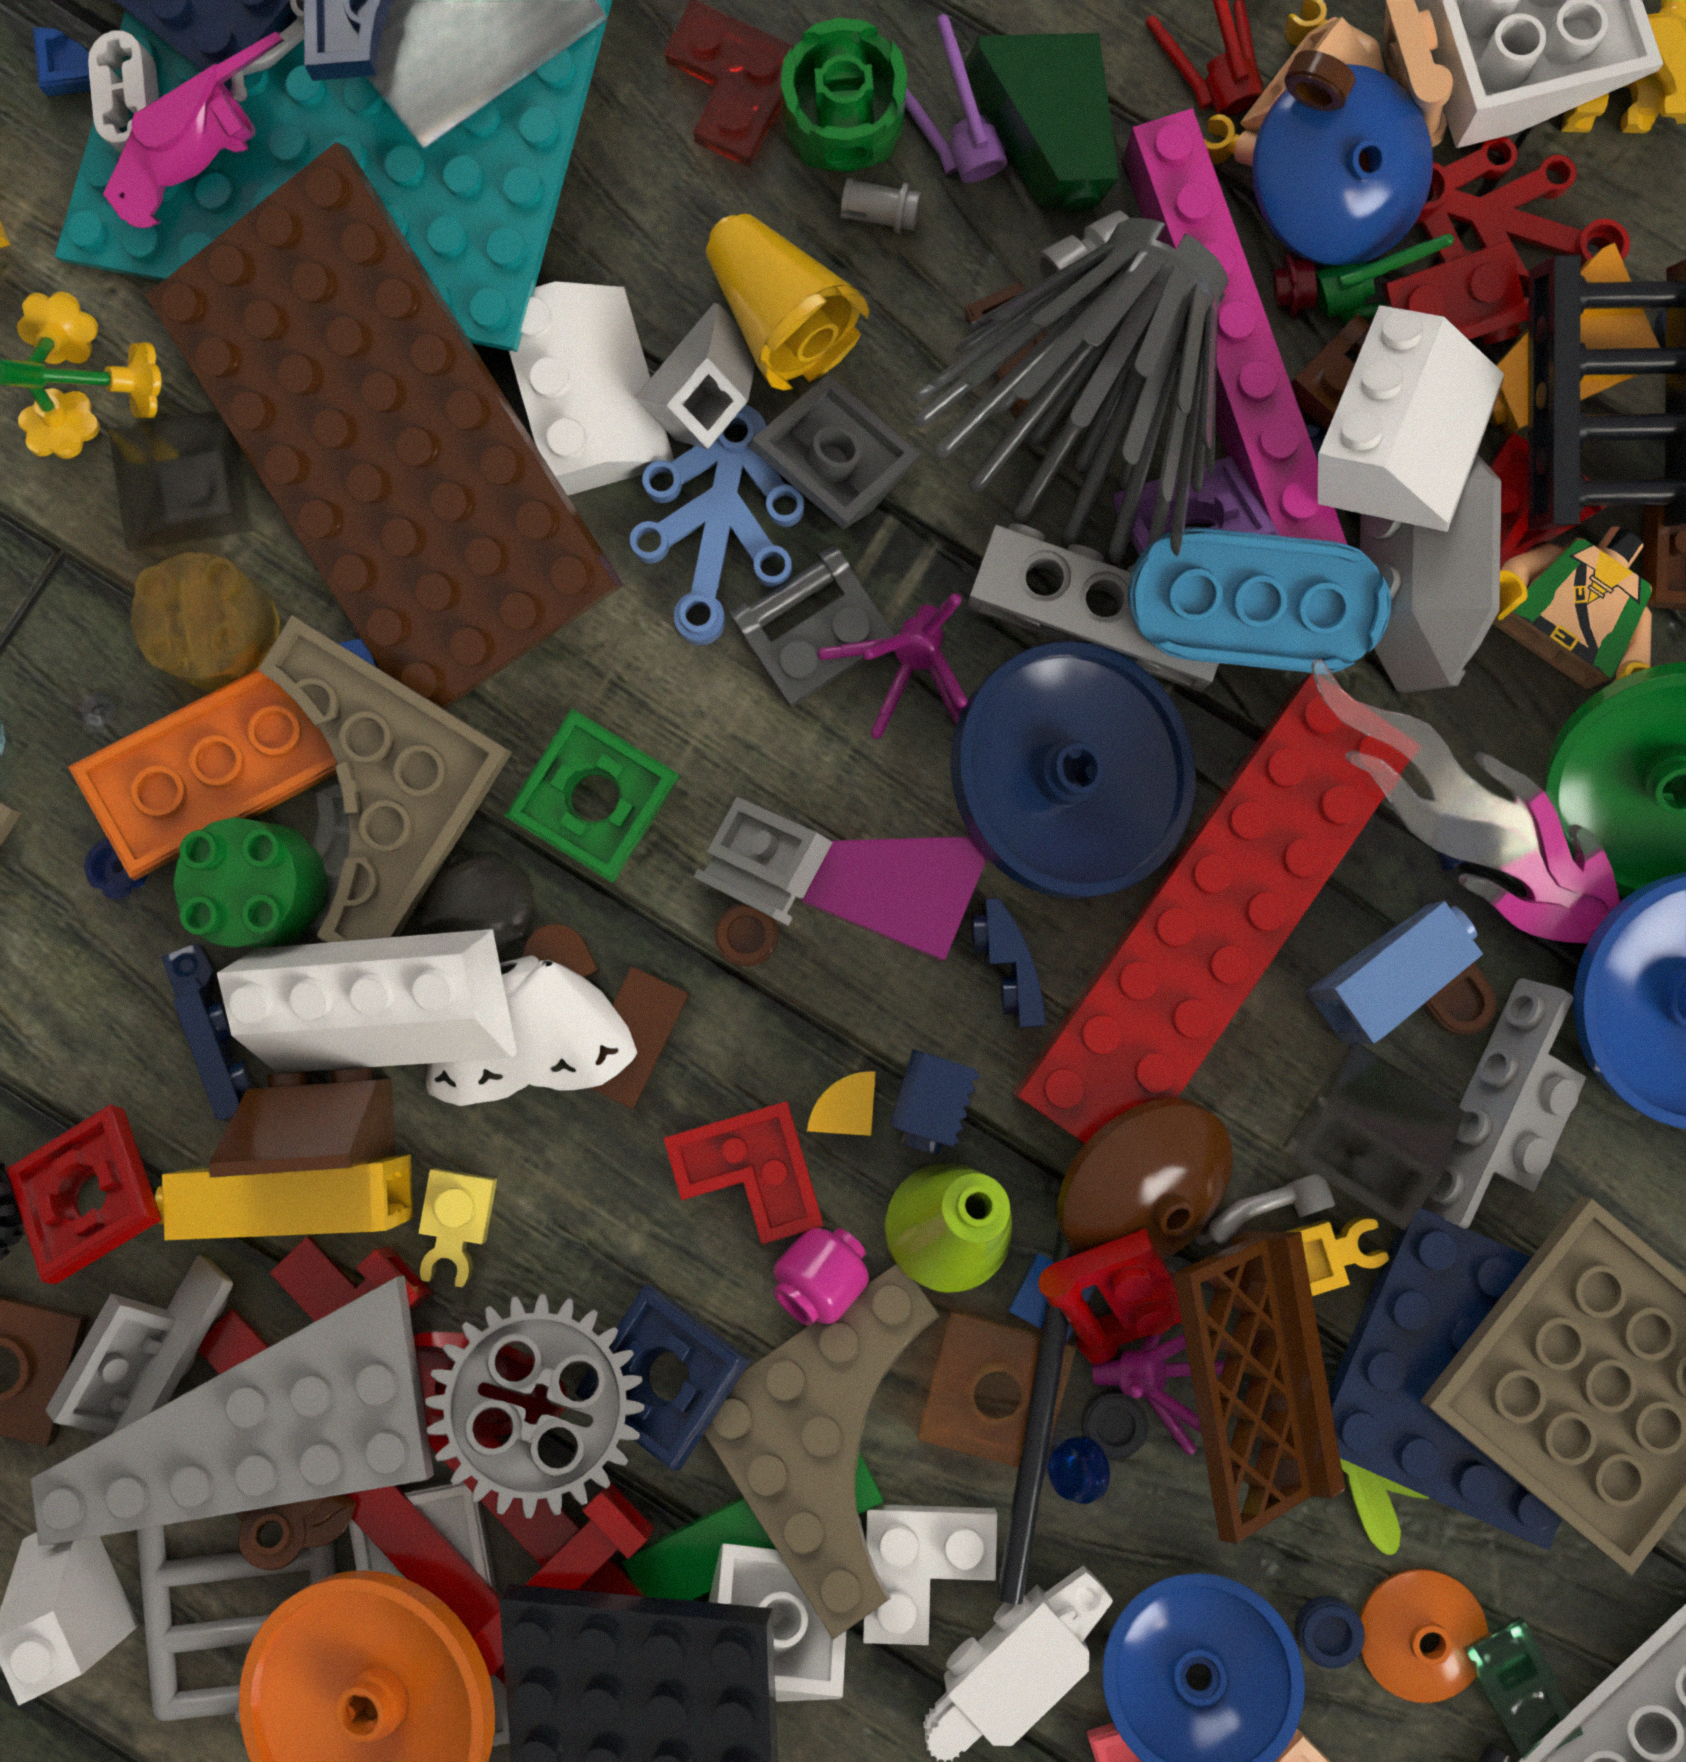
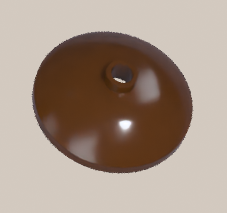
M1166 1098L1146 1102L1123 1112L1109 1121L1087 1141L1076 1155L1060 1188L1057 1202V1221L1061 1235L1069 1248L1077 1255L1144 1228L1147 1230L1163 1260L1173 1256L1190 1244L1213 1219L1228 1189L1233 1166V1148L1225 1126L1206 1107L1180 1098Z

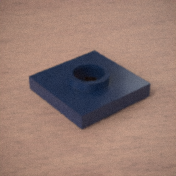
M645 1284L617 1326L618 1333L608 1348L613 1354L632 1350L634 1355L620 1367L622 1375L642 1376L643 1382L626 1391L627 1400L636 1401L644 1405V1411L625 1416L624 1424L640 1433L639 1439L634 1441L671 1471L681 1470L752 1359L656 1286ZM666 1352H674L681 1362H686L689 1370V1380H684L679 1395L673 1401L658 1397L652 1390L649 1381V1373L653 1362ZM590 1369L574 1392L583 1401L589 1399L595 1390L596 1381Z

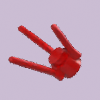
M1212 0L1226 52L1215 57L1206 65L1209 75L1205 78V81L1158 18L1154 15L1148 16L1146 19L1147 27L1194 91L1200 110L1214 106L1216 114L1231 117L1250 109L1263 93L1262 87L1264 84L1256 65L1246 5L1243 0H1236L1233 4L1236 30L1228 1Z

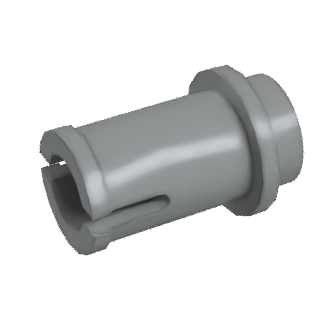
M848 177L843 191L841 219H853L894 227V233L898 235L902 234L903 229L914 231L920 210L921 192L911 191L909 183H903L900 189L857 181L854 178Z

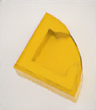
M864 1071L850 1074L832 1084L817 1100L810 1115L807 1131L871 1136L876 1072Z

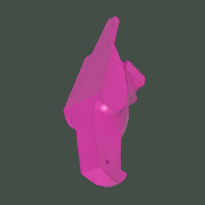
M275 31L218 65L213 64L133 115L131 132L103 193L121 219L137 228H151L160 224L161 220L157 219L154 214L162 203L166 186H174L195 177L224 148L235 153L248 150L247 141L256 134V128L240 103L233 99L224 82L282 43L284 39L279 32Z

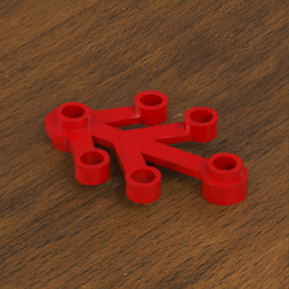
M1504 136L1485 141L1478 151L1445 167L1433 162L1428 202L1425 203L1415 224L1422 225L1429 240L1444 234L1453 235V244L1436 252L1441 263L1472 253L1464 250L1450 218L1470 224L1482 248L1505 241L1511 242L1509 238L1511 237L1567 256L1581 255V267L1593 257L1588 251V245H1594L1602 249L1615 243L1622 260L1625 259L1629 252L1630 238L1626 229L1612 219H1597L1583 230H1579L1517 210V208L1539 197L1546 199L1559 198L1571 187L1576 179L1577 170L1573 161L1564 155L1556 154L1547 157L1537 170L1482 197L1464 193L1457 189L1479 177L1487 180L1503 178L1515 164L1518 156L1517 147L1511 139ZM1496 151L1500 153L1504 158V164L1495 165L1491 163L1487 157V152ZM1546 170L1559 172L1562 176L1563 184L1550 182L1546 176ZM1511 242L1520 283L1527 292V298L1524 300L1525 303H1529V270H1526Z

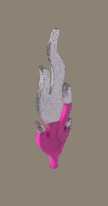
M1314 659L1311 669L1323 702L1338 720L1366 735L1387 743L1401 752L1416 767L1426 781L1433 800L1417 796L1406 780L1383 759L1355 750L1346 753L1345 758L1347 762L1370 773L1407 829L1429 847L1456 859L1498 869L1516 877L1523 883L1527 896L1519 897L1513 895L1487 878L1468 873L1462 874L1459 877L1458 881L1461 886L1480 895L1510 924L1526 933L1549 940L1588 944L1599 924L1620 903L1612 867L1604 849L1595 836L1587 828L1578 824H1573L1569 827V835L1572 840L1575 856L1573 861L1556 810L1546 793L1529 777L1480 751L1474 757L1477 764L1487 774L1511 790L1514 802L1490 793L1463 770L1446 742L1430 724L1405 713L1380 709L1354 700L1340 687L1322 659Z

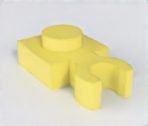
M438 1168L430 1170L418 1234L435 1236L437 1238L435 1248L430 1250L421 1262L420 1276L422 1281L430 1282L433 1280L437 1272L438 1261L441 1258H447L452 1260L457 1267L455 1286L463 1287L469 1282L473 1274V1260L466 1250L467 1242L483 1244L487 1240L497 1178Z

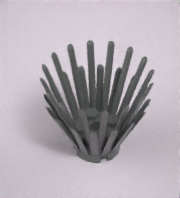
M1130 218L1118 223L1106 245L1090 252L964 328L965 330L976 332L961 341L955 350L958 352H970L929 381L927 385L917 391L911 398L913 401L927 399L972 366L963 378L920 412L913 422V425L916 427L930 424L975 385L984 382L1069 310L1070 312L937 444L934 449V456L937 459L947 458L992 413H1004L1018 399L1028 400L1033 397L970 478L968 483L969 489L974 493H979L988 486L1028 433L1029 441L1032 445L1039 446L1047 440L1088 382L1013 511V518L1020 524L1029 521L1081 431L1090 424L1073 460L1075 470L1085 472L1089 469L1062 534V543L1065 547L1068 548L1072 544L1077 545L1133 414L1121 452L1124 463L1119 476V482L1125 493L1108 551L1109 558L1113 563L1120 562L1125 554L1177 368L1179 371L1148 546L1165 533L1170 501L1176 485L1178 467L1179 474L1170 538V548L1176 557L1179 555L1182 535L1185 530L1190 483L1193 490L1199 493L1203 484L1204 459L1208 473L1212 476L1214 475L1217 309L1226 295L1222 293L1228 284V276L1217 257L1197 239L1186 233L1176 249L1166 243L1157 241L1156 239L1164 228L1165 223L1153 219Z

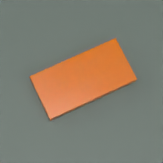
M257 669L68 766L126 872L135 881L179 858L180 844L190 832L202 830L212 822L233 817L251 820L336 775L335 766L338 764L319 727L314 726L310 718L290 695Z

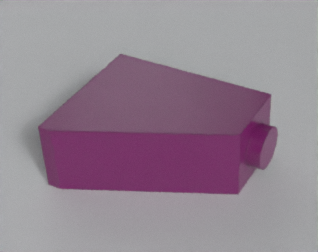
M940 837L832 841L833 843L801 900L802 904L941 963L945 961L987 860V857L976 845L973 838Z

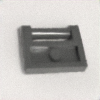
M835 544L830 545L817 554L819 561L750 606L743 602L728 612L735 626L790 708L866 660L862 655L821 660L817 656V651L820 648L894 636V633L853 574L847 560ZM833 581L842 595L840 598L771 642L762 629L763 626Z

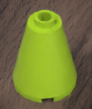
M957 1163L932 1164L908 1176L899 1185L891 1198L884 1222L887 1248L900 1271L911 1280H915L925 1287L942 1293L970 1290L986 1282L1004 1263L1012 1241L1013 1228L1010 1203L1004 1188L988 1175L969 1166Z

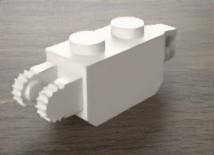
M1085 1566L1080 1567L1046 1592L1037 1584L1030 1592L1024 1595L1023 1604L1004 1602L994 1615L993 1620L996 1624L979 1641L971 1637L951 1654L946 1663V1667L949 1670L944 1674L946 1693L935 1702L934 1709L929 1708V1714H925L926 1721L923 1722L927 1750H930L931 1757L935 1756L937 1761L942 1759L944 1762L947 1760L953 1762L954 1757L959 1758V1753L961 1751L965 1752L982 1735L993 1746L1014 1745L1089 1672V1650L1085 1638L1112 1604L1113 1600L1104 1585Z

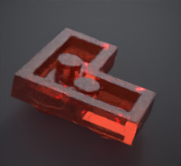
M690 0L664 51L666 64L715 86L693 131L695 143L750 168L782 104L780 83L783 59L790 47H792L793 51L795 46L701 2Z

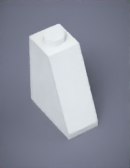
M37 1532L22 1540L0 1608V1666L18 1706L82 1675L140 1626L100 1536L39 1546Z

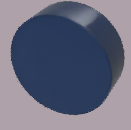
M1319 1596L1309 1600L1300 1609L1295 1620V1636L1299 1646L1311 1661L1321 1667L1330 1669L1344 1667L1353 1662L1363 1648L1365 1632L1361 1619L1345 1601L1337 1597Z

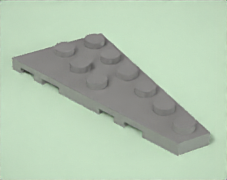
M405 1275L388 1281L31 1478L39 1546L418 1482L434 1476Z

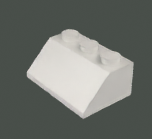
M557 281L535 287L533 297L529 298L522 324V337L518 352L509 351L535 444L567 496L642 475L646 467L655 461L672 462L674 458L666 430L634 398L649 381L650 375L625 288Z
M1379 305L1318 453V504L1447 532L1502 387L1504 373L1445 317Z

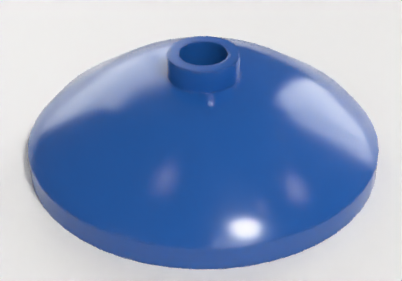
M1346 64L1354 73L1356 82L1344 107L1335 111H1320L1310 108L1297 101L1286 89L1266 114L1254 147L1252 163L1254 192L1268 227L1278 240L1293 253L1322 265L1341 266L1358 264L1374 259L1393 248L1406 236L1420 216L1432 181V143L1427 124L1418 105L1404 87L1393 78L1376 69L1362 65ZM1362 150L1368 154L1370 160L1367 172L1363 171L1359 165V154Z
M1203 1573L1183 1574L1163 1579L1140 1592L1128 1603L1115 1621L1105 1646L1102 1683L1108 1712L1122 1740L1142 1762H1275L1290 1743L1298 1727L1304 1703L1305 1681L1302 1660L1297 1644L1290 1629L1278 1612L1262 1596L1239 1582L1226 1577ZM1196 1663L1203 1664L1208 1669L1210 1676L1209 1683L1201 1690H1193L1186 1680L1188 1668Z

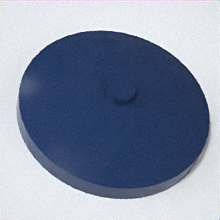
M1056 642L1033 647L1009 659L995 668L974 689L967 700V705L959 716L954 731L951 747V780L958 810L969 834L983 854L1000 871L1024 887L1041 894L1066 899H1087L1129 888L1151 875L1167 860L1182 838L1193 808L1196 780L1195 761L1191 741L1179 711L1162 686L1147 671L1127 657L1105 647L1083 642Z

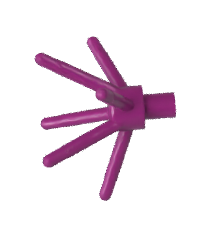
M951 594L938 609L927 604L920 606L916 611L915 617L906 620L897 635L889 638L823 647L817 651V656L821 660L862 655L866 660H871L895 650V655L901 665L871 729L870 735L873 739L877 740L882 737L913 670H928L955 725H957L962 712L961 708L965 707L968 701L941 651L944 634L941 626L961 603L962 598L959 594Z
M1164 1333L1146 1336L1140 1350H1125L1121 1359H1111L1103 1364H1093L1092 1377L1096 1385L1121 1386L1122 1392L1126 1396L1136 1399L1145 1397L1187 1455L1195 1453L1196 1446L1178 1419L1201 1433L1198 1414L1164 1392L1167 1377L1191 1376L1189 1362H1165V1359L1186 1349L1184 1333L1160 1346L1158 1344ZM1214 1361L1216 1375L1221 1374L1225 1361Z

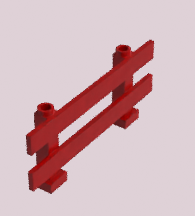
M307 1236L270 1272L271 1276L314 1322L402 1275H405L410 1312L415 1311L433 1293L430 1287L421 1280L391 1246L375 1249L356 1267L366 1278L358 1287L311 1236ZM232 1309L205 1335L197 1351L220 1375L269 1348L270 1345L236 1309ZM437 1382L436 1395L445 1394L446 1386ZM428 1435L430 1447L436 1454L450 1443L448 1437ZM497 1436L475 1438L485 1448L495 1449L504 1445ZM457 1457L444 1461L454 1473L461 1465ZM470 1476L462 1482L473 1492L478 1481ZM611 1481L609 1487H602L582 1509L589 1517V1520L582 1527L563 1507H561V1514L554 1516L545 1498L537 1500L532 1518H525L521 1498H513L503 1515L497 1513V1492L490 1490L480 1500L541 1566L524 1584L527 1586L645 1596L610 1557L619 1550L629 1559L648 1540L654 1527ZM399 1485L342 1494L356 1502L351 1519L405 1578L434 1594L458 1616L476 1642L485 1661L489 1676L491 1677L494 1674L506 1687L499 1605L501 1596L485 1581L423 1511L407 1499Z

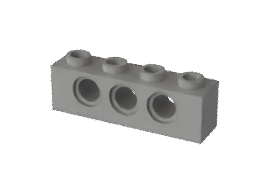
M1011 523L1008 529L995 525L966 609L1058 642H1083L1108 648L1132 660L1150 675L1198 692H1202L1213 682L1219 663L1185 660L1167 655L1147 641L1139 632L1131 617L1127 596L1129 578L1134 566H1129L1127 571L1103 563L1105 557L1091 548L1072 544L1066 550L1044 542L1045 535L1026 525ZM1034 570L1048 571L1056 578L1058 591L1049 596L1035 594L1026 583V575ZM1097 590L1109 593L1116 601L1117 614L1111 617L1095 615L1087 606L1086 595Z

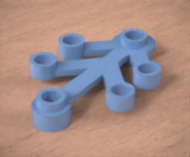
M748 405L741 409L709 449L695 446L672 462L655 461L646 467L642 477L647 495L655 502L668 503L676 499L680 494L682 484L717 464L712 488L658 523L646 521L638 524L630 534V546L634 555L640 561L652 564L661 561L667 555L669 547L705 524L691 593L684 595L678 601L674 610V622L679 634L684 640L694 645H707L714 642L720 637L725 627L723 607L716 597L730 528L753 560L755 575L760 583L767 587H779L789 580L792 573L791 558L787 551L771 543L738 494L742 470L744 469L766 498L767 514L774 524L781 527L793 526L800 521L804 513V500L801 492L794 486L785 484L777 471L748 447L751 439L766 427L763 417ZM735 424L744 426L748 431L746 438L737 443L728 441L724 436L726 429ZM668 473L674 478V482L668 490L657 491L651 487V481L655 475ZM783 496L793 498L797 503L796 510L789 515L778 514L773 508L778 498ZM647 533H655L661 538L660 546L653 552H644L638 547L640 538ZM769 557H777L784 562L785 568L777 576H768L761 570L763 561ZM697 605L705 606L711 612L709 620L700 626L692 625L687 620L689 610Z

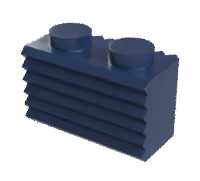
M913 1049L890 1120L893 1128L901 1130L899 1138L901 1143L935 1155H939L942 1144L953 1146L959 1143L955 1133L963 1130L959 1120L967 1117L964 1107L971 1104L968 1094L976 1091L972 1084V1081L980 1078L976 1069Z

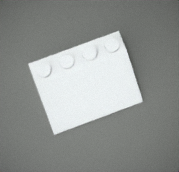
M1415 0L1418 12L1428 9L1434 22L1438 41V48L1431 50L1434 64L1443 65L1449 69L1453 78L1452 92L1449 100L1443 105V109L1456 148L1516 134L1655 73L1663 65L1642 0Z

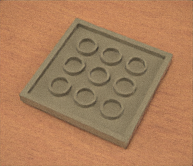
M1580 1195L1420 1402L1614 1564L1630 1575H1633L1686 1505V1277L1595 1200Z

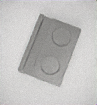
M736 797L707 851L713 855L704 872L697 869L694 878L789 926L793 917L788 915L787 912L795 897L802 900L833 842L811 829Z

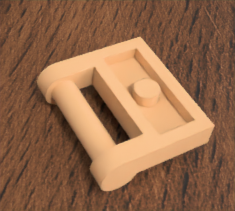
M1386 0L1382 52L1389 75L1404 87L1418 105L1427 124L1433 148L1442 141L1446 132L1447 121L1442 110L1443 105L1450 98L1453 78L1449 69L1443 65L1434 64L1431 50L1438 48V41L1430 11L1426 9L1418 12L1415 0Z

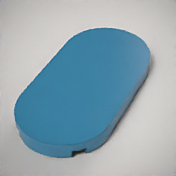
M1185 527L1184 534L1182 535L1181 549L1177 557L1170 548L1171 532H1168L1153 541L1142 552L1132 569L1128 583L1129 611L1139 632L1147 641L1163 653L1185 660L1309 673H1333L1355 664L1354 661L1360 659L1367 651L1370 652L1379 643L1386 631L1391 613L1389 587L1384 576L1380 574L1372 560L1359 549L1328 540L1206 527Z

